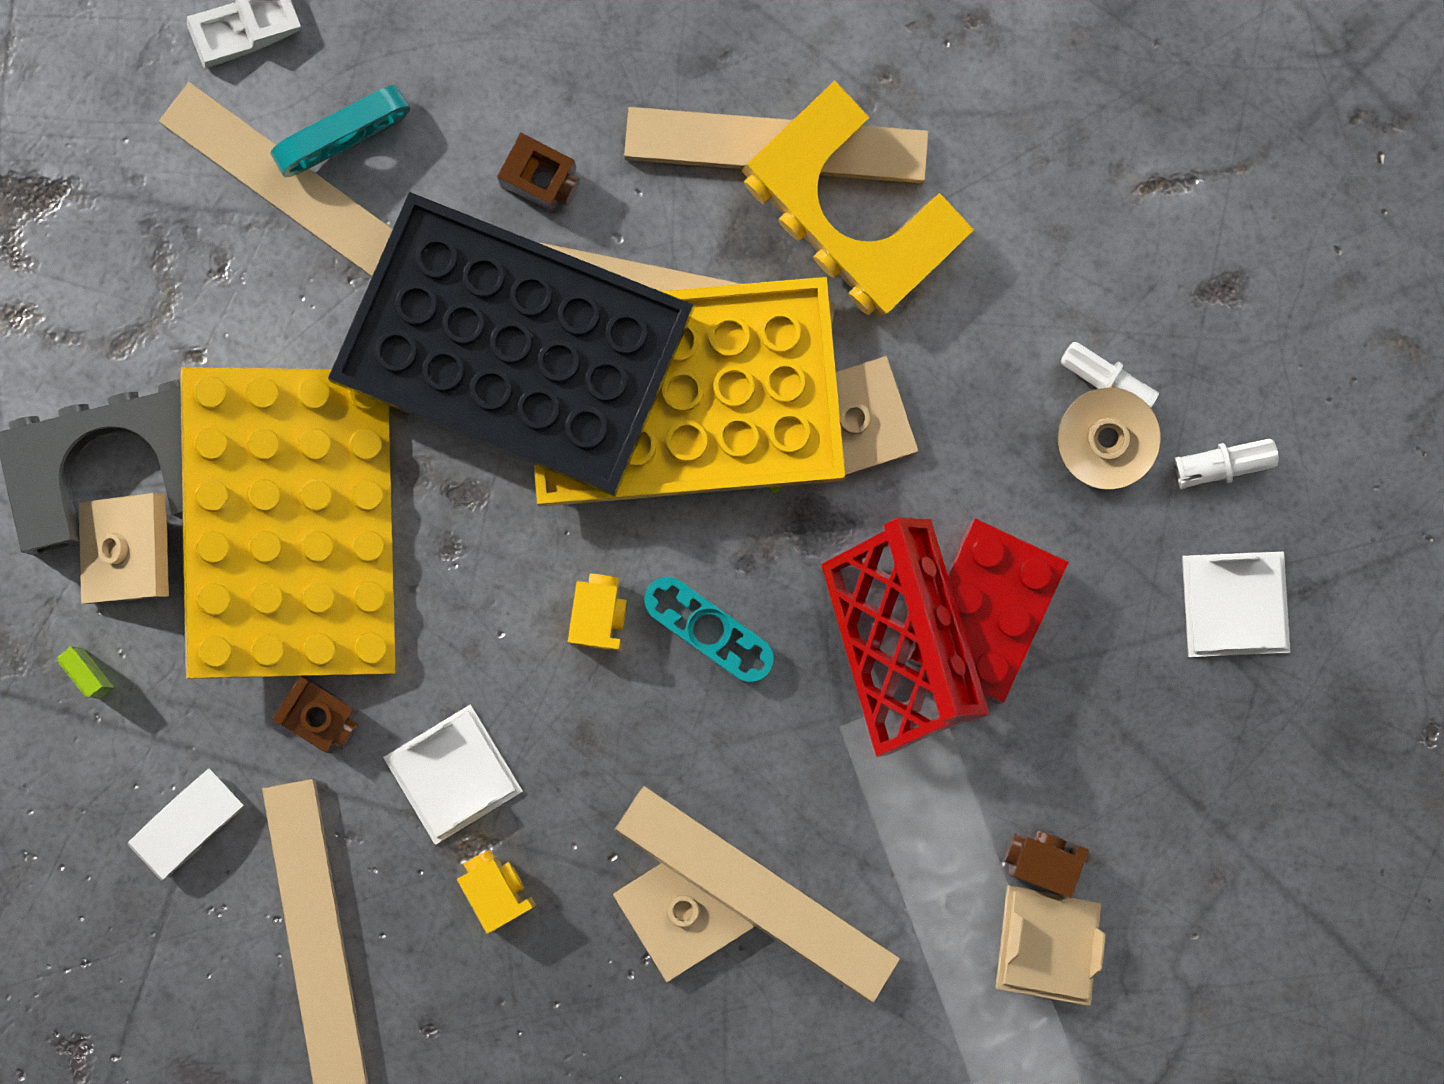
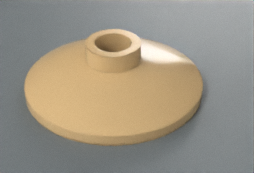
M1113 387L1098 388L1077 398L1063 415L1058 430L1059 452L1068 470L1083 483L1099 489H1118L1131 485L1141 479L1153 466L1161 443L1159 423L1150 406L1136 394ZM1113 428L1116 431L1117 440L1112 446L1105 447L1099 443L1098 435L1102 429Z

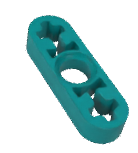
M396 85L384 87L290 135L279 142L271 150L270 155L284 177L295 176L396 124L409 113L410 106Z
M661 577L648 586L644 597L645 607L649 615L658 623L740 681L754 683L764 679L769 674L773 666L774 657L771 647L762 638L676 578ZM671 587H674L679 591L676 597L677 601L689 610L692 600L701 605L699 609L690 615L685 630H681L675 625V623L682 619V616L677 612L667 609L662 614L656 610L659 604L656 597H654L656 591L660 589L663 592H668ZM706 615H713L719 618L724 626L722 638L712 645L699 642L694 635L695 623L699 618ZM734 629L743 635V637L736 641L737 645L747 651H750L754 645L762 650L759 659L765 665L760 671L751 668L747 673L742 672L739 669L742 660L731 651H729L726 660H723L716 654L728 644Z

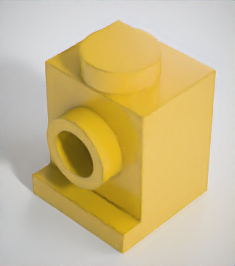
M590 574L589 582H576L568 643L570 645L621 652L622 641L613 638L614 629L623 630L627 608V600L618 599L620 578Z
M491 849L463 864L468 873L458 878L457 881L487 934L536 906L532 897L524 901L521 900L518 892L524 889V885L510 862L502 865L498 857L495 858Z

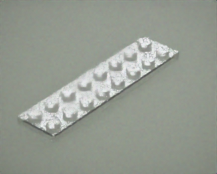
M932 692L926 694L920 710V714L931 721L939 717ZM909 701L904 702L903 704L908 706ZM889 708L885 720L889 740L897 736L904 717ZM865 717L839 726L971 1084H1078L1083 1082L1052 999L996 989L1008 882L950 728L888 756L876 757Z

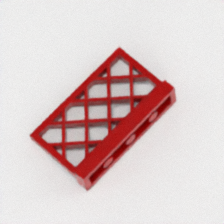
M897 517L883 525L885 531L821 564L876 757L888 756L959 723L974 722L990 715L931 519ZM887 546L890 547L894 560L891 575L877 568L883 549ZM850 565L861 570L853 594L846 590L841 573L842 569ZM873 578L887 585L879 609L866 602ZM899 592L904 594L909 611L905 624L891 616ZM862 611L875 618L867 642L860 638L857 628ZM887 626L901 633L893 657L880 650ZM913 641L918 643L923 659L920 672L905 665ZM876 659L889 667L882 690L874 686L871 677V671ZM901 675L915 682L908 706L893 698ZM928 690L933 693L939 717L932 721L920 714ZM889 708L904 716L897 736L890 740L885 726Z

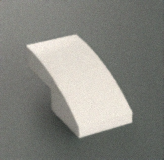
M235 0V3L187 16V26L204 69L262 49L301 29L291 0Z
M209 768L150 820L128 842V846L163 882L198 852L204 842L235 817L244 805Z

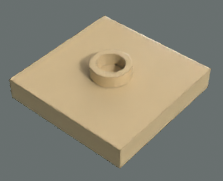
M887 356L836 372L845 477L917 454L918 448Z
M148 493L79 502L81 604H102L169 597L166 494Z
M662 863L612 894L666 982L754 928L753 924Z

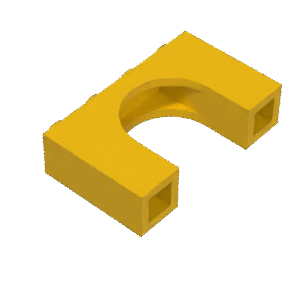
M833 81L745 165L742 172L747 176V179L743 183L760 203L765 204L769 200L782 214L778 221L795 240L800 241L804 237L817 251L813 256L814 260L826 274L833 279L839 274L852 288L848 296L866 315L874 312L880 318L891 311L964 241L974 229L941 193L931 198L895 234L882 240H855L843 235L828 222L822 212L818 199V180L821 170L827 159L870 118L836 81Z

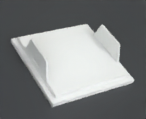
M1284 552L1182 556L1188 657L1290 653Z
M471 704L383 757L435 845L523 792Z

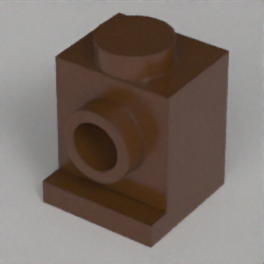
M521 132L497 175L501 188L508 192L512 191L553 213L559 202L566 206L570 203L580 183V178L574 176L577 170L574 159ZM540 172H547L552 176L551 183L546 187H539L534 184V178Z
M299 676L272 720L321 751L332 753L336 746L343 750L355 734L359 724L353 719L359 710L311 679ZM317 707L322 708L326 713V721L320 727H314L309 721L310 712Z
M1037 830L1035 838L1032 839L1014 833L1008 844L1004 862L1011 864L1007 874L1072 898L1089 849L1072 845L1071 851L1068 853L1063 851L1067 841Z

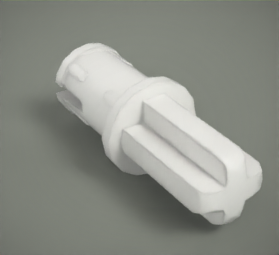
M1078 342L1070 344L1061 358L1060 362L1064 367L1096 388L1113 387L1130 391L1142 398L1150 408L1159 395L1158 391L1150 388L1123 370L1121 362L1118 361L1113 366Z
M1272 439L1226 448L1224 443L1218 444V449L1174 457V465L1177 467L1175 472L1180 489L1225 479L1226 483H1232L1234 476L1272 469L1279 462L1277 447Z

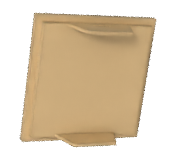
M1008 885L996 989L1091 1006L1094 977L1102 971L1106 935L1099 930L1101 903Z

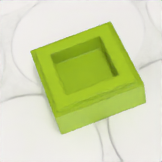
M70 646L57 657V662L85 697L101 699L115 688L84 648Z

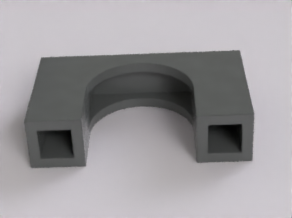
M180 380L162 383L157 386L158 393L139 397L138 392L116 394L108 398L109 405L89 409L88 404L67 406L58 410L59 417L40 421L39 416L18 418L8 423L9 429L0 431V461L21 552L37 556L80 545L79 521L72 494L73 470L80 455L89 445L104 436L116 433H130L141 436L151 445L160 463L171 514L183 520Z

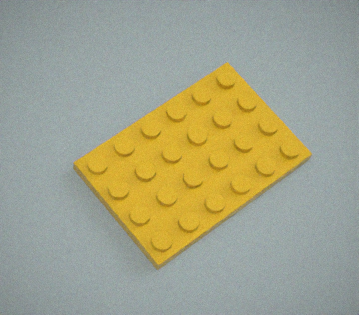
M827 277L661 291L694 304V311L616 497L534 464L538 507L845 481Z
M182 367L180 370L186 679L381 675L396 673L389 405L330 382L328 376L331 369Z

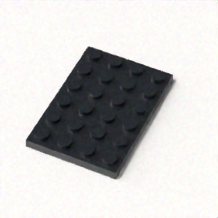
M409 192L328 379L330 382L616 497L692 316L694 304Z

